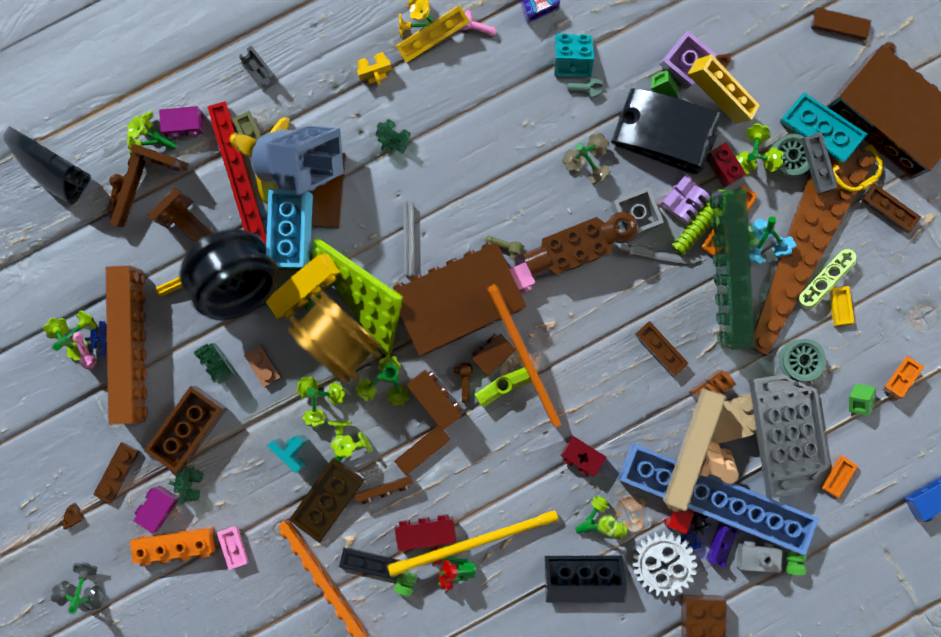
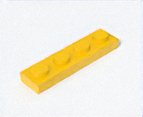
M459 4L397 44L396 48L407 63L470 21Z

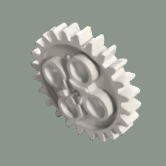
M663 531L662 537H659L655 532V538L652 539L648 535V542L641 540L643 547H636L639 553L633 554V558L637 559L633 561V566L637 567L634 569V574H639L637 581L644 580L642 587L649 585V592L656 589L657 596L660 594V591H663L664 596L667 597V593L670 591L675 596L676 589L682 593V586L689 588L687 581H694L691 575L697 574L696 570L693 569L697 567V562L692 560L696 559V555L690 554L693 549L692 547L686 548L688 544L686 540L682 543L680 542L681 536L674 539L671 532L669 537H666ZM670 547L673 549V552L665 554L663 549ZM654 557L656 562L649 564L646 562V558ZM664 561L665 563H668V566L665 567V565H661V562ZM676 564H681L684 567L681 571L673 569ZM658 574H665L667 576L665 580H658L656 578Z

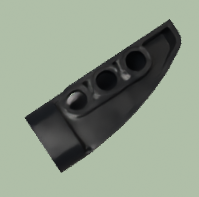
M9 126L3 138L23 169L52 194L70 205L75 204L89 184L91 175Z

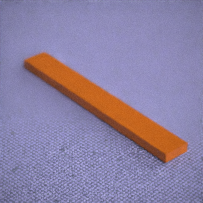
M494 284L489 286L488 291L548 418L556 428L562 424L498 288Z

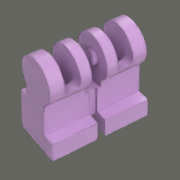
M686 174L681 177L659 206L671 215L673 214L682 223L689 225L692 222L689 215L696 217L698 212L695 208L701 210L704 207L701 201L707 203L711 197Z

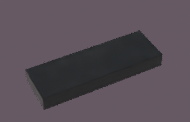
M344 547L339 567L396 580L397 575L391 577L388 565L399 562L400 559Z

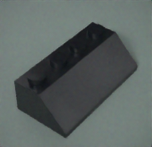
M622 555L545 556L546 603L625 602L627 585Z

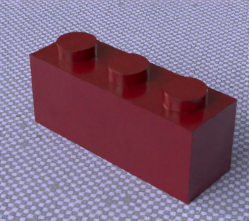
M449 514L438 515L437 519L431 520L429 517L418 518L417 522L411 523L410 520H402L395 526L398 551L456 543L453 516L449 517Z

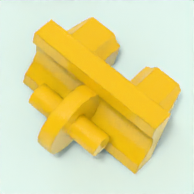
M383 52L374 55L376 64L369 66L367 58L357 61V72L360 81L368 79L369 84L377 82L378 87L382 86L380 80L386 79V73L392 71L390 60H387Z

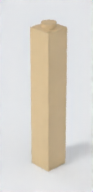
M703 388L701 390L663 499L668 504L667 507L672 510L679 511V509L686 511L726 396Z

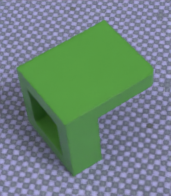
M669 69L652 76L651 89L653 92L675 98L679 97V84Z
M855 384L849 396V412L869 416L876 403V387Z

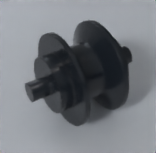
M696 511L691 520V523L695 525L692 531L701 532L702 535H705V531L708 530L711 524L705 521L708 518L707 515L699 514Z

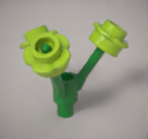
M599 495L598 497L593 496L591 505L595 508L586 518V521L576 526L575 530L577 534L600 531L608 536L613 535L614 538L621 541L622 537H626L627 526L623 525L622 521L616 523L614 517L610 515L604 516L596 524L593 517L598 510L604 513L606 509H609L608 501Z

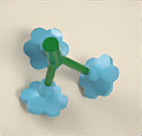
M769 217L768 221L760 218L755 220L754 224H751L754 229L753 233L759 238L760 243L758 246H755L754 250L747 249L742 254L746 256L747 260L761 265L766 261L760 253L768 237L773 235L776 238L777 244L772 249L777 257L791 254L792 249L796 247V243L790 236L787 238L779 237L774 230L776 224L775 217Z

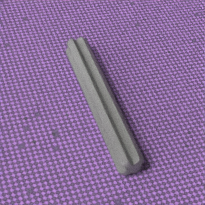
M404 202V275L412 277L415 275L414 203Z

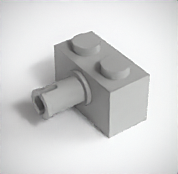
M744 540V543H737L736 566L741 570L781 573L782 549L775 546L776 543L763 542V545L756 544V541Z

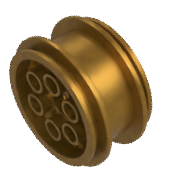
M320 293L321 299L312 295L311 299L316 305L301 321L291 317L290 321L295 327L290 326L288 328L289 332L305 349L346 383L351 382L349 377L358 381L360 376L355 370L370 354L379 358L380 354L375 349L376 347L381 349L382 345L325 293Z

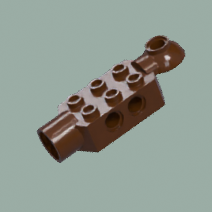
M617 212L607 222L594 217L543 238L541 247L528 251L523 255L533 278L551 271L558 276L611 255L614 242L624 244L635 238L638 232V223L635 217L627 212ZM620 222L626 223L628 226L627 231H618L617 224Z

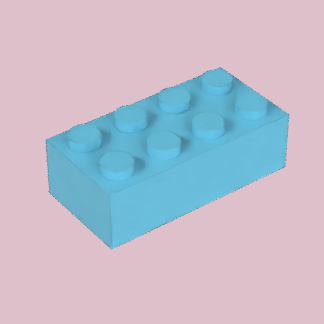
M269 190L266 255L276 262L279 270H301L310 262L313 194L308 191L302 194H297V190Z

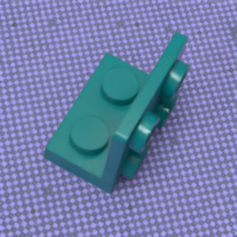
M555 34L554 76L591 77L594 63L592 35Z

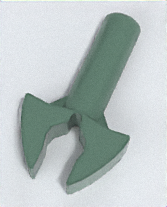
M590 77V82L587 84L568 83L567 90L586 91L590 94L589 99H592L603 92V90H594L592 87L602 86L603 83L595 77Z

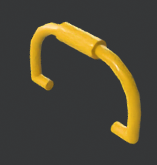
M872 144L864 147L862 151L865 153L870 150L878 163L877 174L862 182L858 187H850L840 180L835 173L840 167L835 166L832 169L836 183L841 188L849 192H858L860 190L864 191L878 182V178L882 175L883 161Z

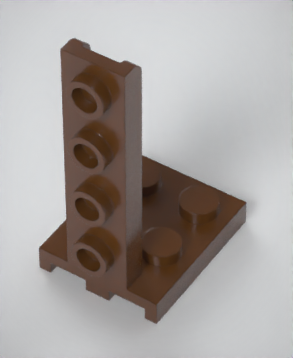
M132 143L130 151L133 152V155L128 160L129 167L127 173L122 178L123 185L121 191L116 196L117 204L115 210L111 212L110 225L114 227H124L126 225L147 161L178 172L180 168L187 170L189 163Z
M176 187L147 215L152 221L167 229L175 223L195 244L213 234L188 209L194 201Z

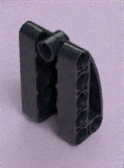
M632 88L628 93L611 143L617 147L687 173L698 174L703 170L708 153L714 146L717 138L715 134L722 114L689 101ZM624 115L631 116L633 121H626Z

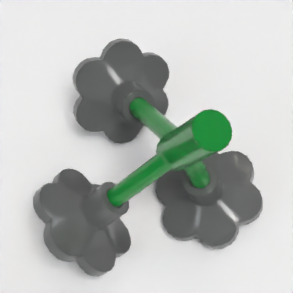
M86 562L73 565V572L79 573V584L75 596L74 591L76 588L73 584H69L68 581L64 580L52 588L51 601L57 602L59 606H63L70 601L71 604L68 611L71 614L77 612L80 603L86 605L88 611L100 609L105 598L104 593L100 591V587L93 586L92 588H86L84 596L80 599L79 596L83 582L86 581L88 575H96L97 567Z

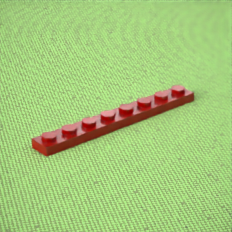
M226 101L207 106L243 228L259 236L266 246L267 234L243 154L236 150L230 141L231 135L236 134L228 105Z

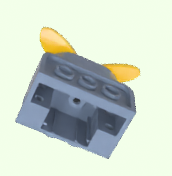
M283 117L276 123L269 134L260 137L258 141L242 134L231 135L230 141L236 150L252 158V166L256 174L261 199L265 204H268L269 190H277V183L285 190L296 188L297 194H302L306 191L314 190L319 185H325L327 181L344 174L340 128L305 126L296 130H287L290 119Z

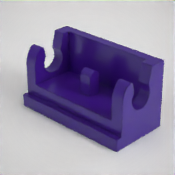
M719 523L706 559L715 565L718 564L726 568L729 553L739 531Z

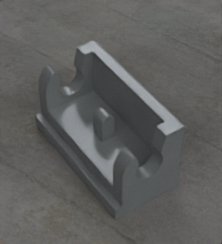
M249 46L247 48V55H239L240 63L261 90L265 92L278 82V79L254 48Z

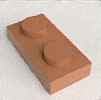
M262 345L257 346L244 355L264 388L281 378Z

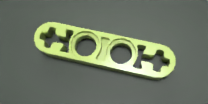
M850 249L842 250L810 283L799 298L802 308L808 310L815 308L856 264V254ZM849 256L851 257V261L846 260V261L843 263L844 257H845V258H848ZM831 269H838L840 274L834 277L830 276L828 272ZM823 282L827 285V288L818 290L816 285ZM813 295L812 302L808 301L805 303V298L809 299Z

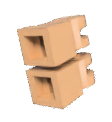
M710 440L699 471L700 475L708 477L709 474L720 477L725 483L735 482L739 475L731 450L721 449L718 443Z

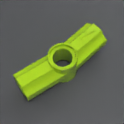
M525 367L498 377L474 395L484 408L505 393L531 383ZM500 380L507 382V389L504 391L498 388Z

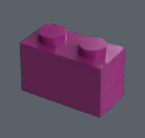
M198 106L159 110L161 133L169 139H177L182 135L197 137L198 134L204 133L203 114Z
M161 485L151 488L147 492L145 503L141 504L134 513L136 517L133 522L152 534L160 530L180 498Z

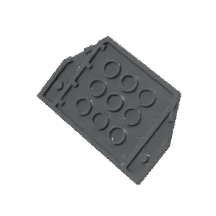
M786 375L750 379L749 385L766 498L772 499L803 492L811 480L818 478L819 474L829 467L817 389L811 386L807 387L804 383L796 382Z

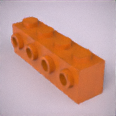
M214 527L142 536L130 540L132 563H140V566L151 565L152 561L158 560L160 564L168 563L173 558H179V561L188 560L194 555H198V558L209 557L210 553L216 550Z

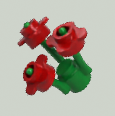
M436 545L435 548L431 549L430 552L441 548H438V545ZM449 556L431 562L432 566L435 567L436 564L441 565L442 560H448L440 568V578H438V586H440L441 590H444L445 594L449 592L448 590L453 589V583L467 581L468 578H474L476 575L475 563L468 562V559ZM449 561L457 562V563H460V564L457 565V569H456L455 565L450 564Z

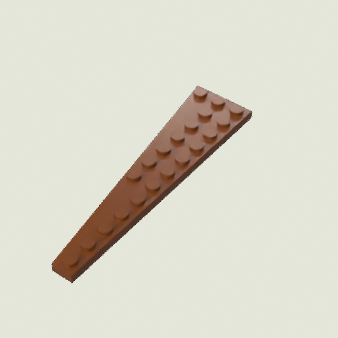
M856 149L843 165L829 156L832 168L835 166L840 167L835 173L844 184L850 187H858L864 181L875 161V158L859 149ZM811 172L805 183L804 192L801 200H799L797 211L794 214L787 237L790 236L794 239L796 247L792 249L791 254L779 257V263L776 271H774L772 283L767 291L766 300L761 308L759 319L756 322L748 345L763 355H768L857 193L849 192L837 184V188L817 194Z

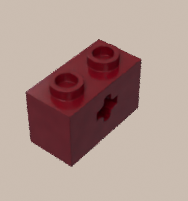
M727 142L708 153L706 160L724 189L746 175Z
M573 435L560 453L564 457L562 459L563 462L571 467L573 464L580 467L578 471L587 477L590 474L595 477L607 458ZM585 452L584 456L587 459L585 461L581 460L579 462L580 458L577 456L579 455V453L583 455Z

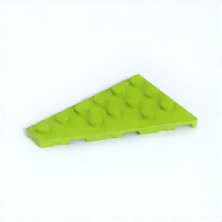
M321 239L313 240L312 258L314 259L320 254H328L341 272L335 277L336 280L332 285L366 331L382 345L380 350L383 354H392L403 297Z

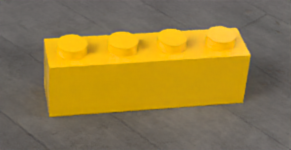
M712 54L696 59L688 72L692 80L735 124L752 120L760 106L758 102Z
M328 254L317 255L278 288L266 303L277 319H288L295 315L297 308L307 305L309 303L308 299L312 295L317 296L323 291L321 288L332 284L336 280L335 277L341 272Z

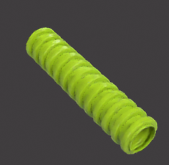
M718 190V194L714 195V199L712 198L710 203H707L706 207L702 209L703 212H699V216L695 217V221H692L691 225L687 226V230L683 231L684 234L679 236L680 239L677 238L676 243L672 244L675 252L682 256L686 255V251H689L690 247L694 246V242L698 241L697 238H700L705 233V229H708L709 225H712L713 220H716L717 216L721 214L720 211H724V207H727L728 203L732 201L729 193L724 190Z

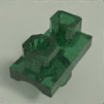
M390 119L384 123L379 122L375 136L378 137V142L382 143L381 150L385 152L388 148L392 151L396 149L403 154L410 139V132L402 129L398 134L394 131L396 124Z
M195 466L183 467V473H176L175 480H169V485L174 486L173 493H179L178 503L199 500L200 490L192 489L191 487L192 482L200 483L202 481L203 471L194 469Z

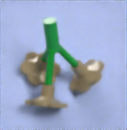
M598 133L597 135L592 134L589 136L586 148L582 143H577V150L569 149L562 158L563 163L566 164V169L579 172L587 160L593 172L589 176L591 184L595 185L604 182L611 171L608 166L599 168L589 157L588 151L591 150L594 156L605 155L609 141L605 139L602 133Z

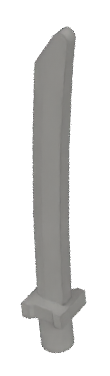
M620 244L619 247L620 251L627 252L629 256L634 254L690 265L701 260V258L674 255L635 247V244Z

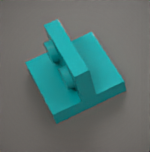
M305 435L293 436L287 443L280 438L274 439L267 445L294 473L303 470L307 465L297 455L299 450L309 441Z

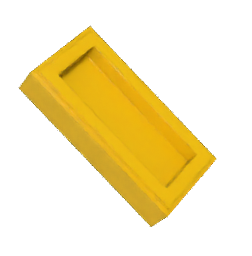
M850 286L833 288L829 292L833 326L855 324Z

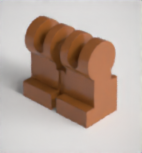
M718 370L705 379L706 382H701L690 390L689 393L697 403L702 388L718 394H724L728 389L733 388L736 383L728 372Z

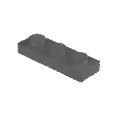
M822 132L801 138L816 193L837 188Z

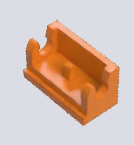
M906 356L884 386L883 391L891 393L892 398L895 400L903 398L924 366Z

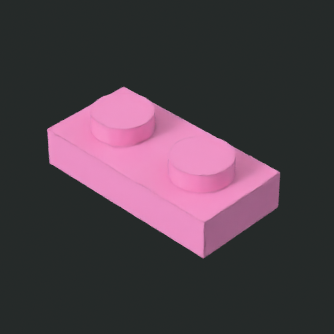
M237 525L217 532L229 570L249 563Z

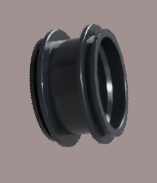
M227 229L203 238L186 253L181 263L179 279L183 288L192 294V305L199 314L212 320L225 321L242 317L264 304L277 287L279 269L276 262L266 255V246L259 236L242 229Z

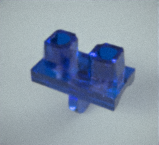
M99 321V337H97V330H90V337H85V342H91V349H97V342H99L100 357H107V323L105 321Z

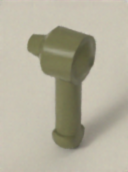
M489 235L485 237L486 243L492 242L494 244L497 242L499 247L507 249L511 260L515 261L518 256L522 255L524 245L521 242L515 241L510 243Z

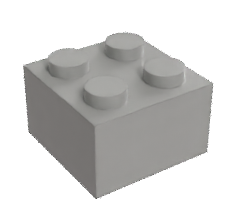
M650 187L616 199L611 203L614 214L617 212H627L635 217L638 223L637 235L659 227L664 223ZM618 223L621 232L627 231L628 226L626 223Z

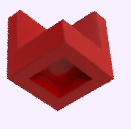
M686 508V511L679 509V511L673 510L671 517H666L664 524L687 534L695 511Z

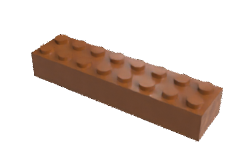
M129 265L106 266L109 425L146 422L148 417V409L145 407V399L148 396L147 388H145L147 370L144 362L147 359V352L144 349V341H146L147 337L144 330L146 313L143 311V303L146 301L145 292H143L145 274L143 270Z

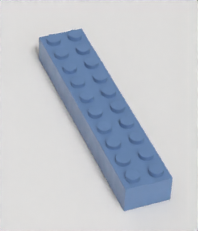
M631 443L617 479L664 498L676 460ZM700 472L687 508L803 555H806L819 520L818 517L771 498H766V496L736 484L725 483L721 478L709 474L708 477L700 475Z

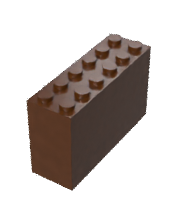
M881 45L863 61L826 107L867 133L868 135L864 140L868 144H872L879 153L911 179H914L931 171L941 159V91H939L936 85L924 79L921 73L909 67L906 61L893 54L890 48Z
M488 242L482 245V249L477 252L474 250L468 251L459 260L453 258L447 261L446 266L439 268V266L428 270L429 274L421 276V274L416 275L410 279L411 282L405 285L401 282L393 286V290L403 297L400 315L420 357L502 320L488 291V287L493 284L498 288L510 316L527 307L497 242L494 244Z

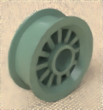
M788 134L772 145L771 148L774 147L783 152V164L775 171L777 175L783 178H795L809 169L801 138H804V136ZM788 153L794 155V160L789 158Z
M793 340L787 343L781 350L779 365L782 372L794 381H812L823 373L826 367V355L823 348L813 340ZM801 356L805 357L806 361L804 365H802L799 361Z

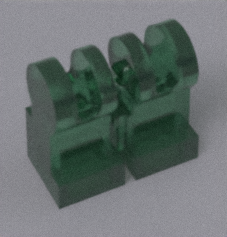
M216 343L205 344L194 352L196 358L200 360V364L202 366L206 365L207 369L205 371L211 376L214 383L217 382L221 385L236 374L227 359H223L225 356Z

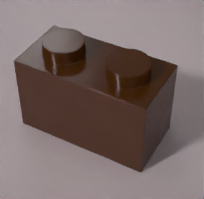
M501 333L498 336L493 334L487 340L489 344L485 348L480 346L472 353L474 355L472 360L486 376L492 373L516 351Z

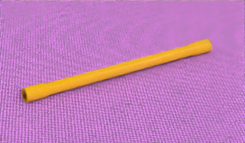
M553 510L511 526L408 560L388 565L390 575L392 577L407 572L410 569L539 526L559 521L558 515Z

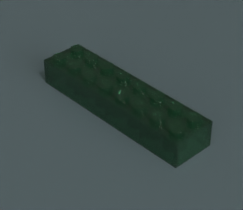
M746 189L719 191L712 193L709 201L710 208L713 209L711 227L714 228L712 246L715 247V255H713V265L716 267L714 284L717 286L715 303L718 305L719 313H716V321L720 332L717 333V340L720 346L729 349L755 348Z

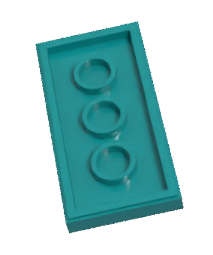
M805 92L780 120V123L804 137L822 132L828 155L842 165L868 135Z

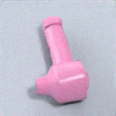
M467 10L465 12L470 22L461 29H474L490 36L496 34L495 27L475 22L471 17V11Z
M75 332L73 340L76 342L81 354L80 363L83 368L92 369L96 366L97 360L92 353H89L82 333Z

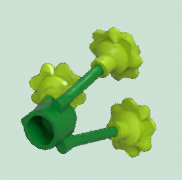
M386 355L385 358L379 360L381 365L377 367L381 374L372 382L367 378L364 381L359 380L358 385L355 387L356 395L364 401H368V399L373 400L374 395L378 391L375 386L380 380L386 383L393 382L394 386L391 387V390L387 391V400L389 403L392 402L393 406H404L405 401H409V390L404 389L403 385L399 386L397 376L400 371L397 368H400L401 364L397 361L396 356L391 358L390 355Z

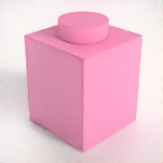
M526 262L510 269L522 294L533 289L532 286L535 284V281Z

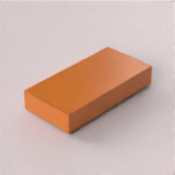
M839 455L820 488L839 499L857 470L858 465Z

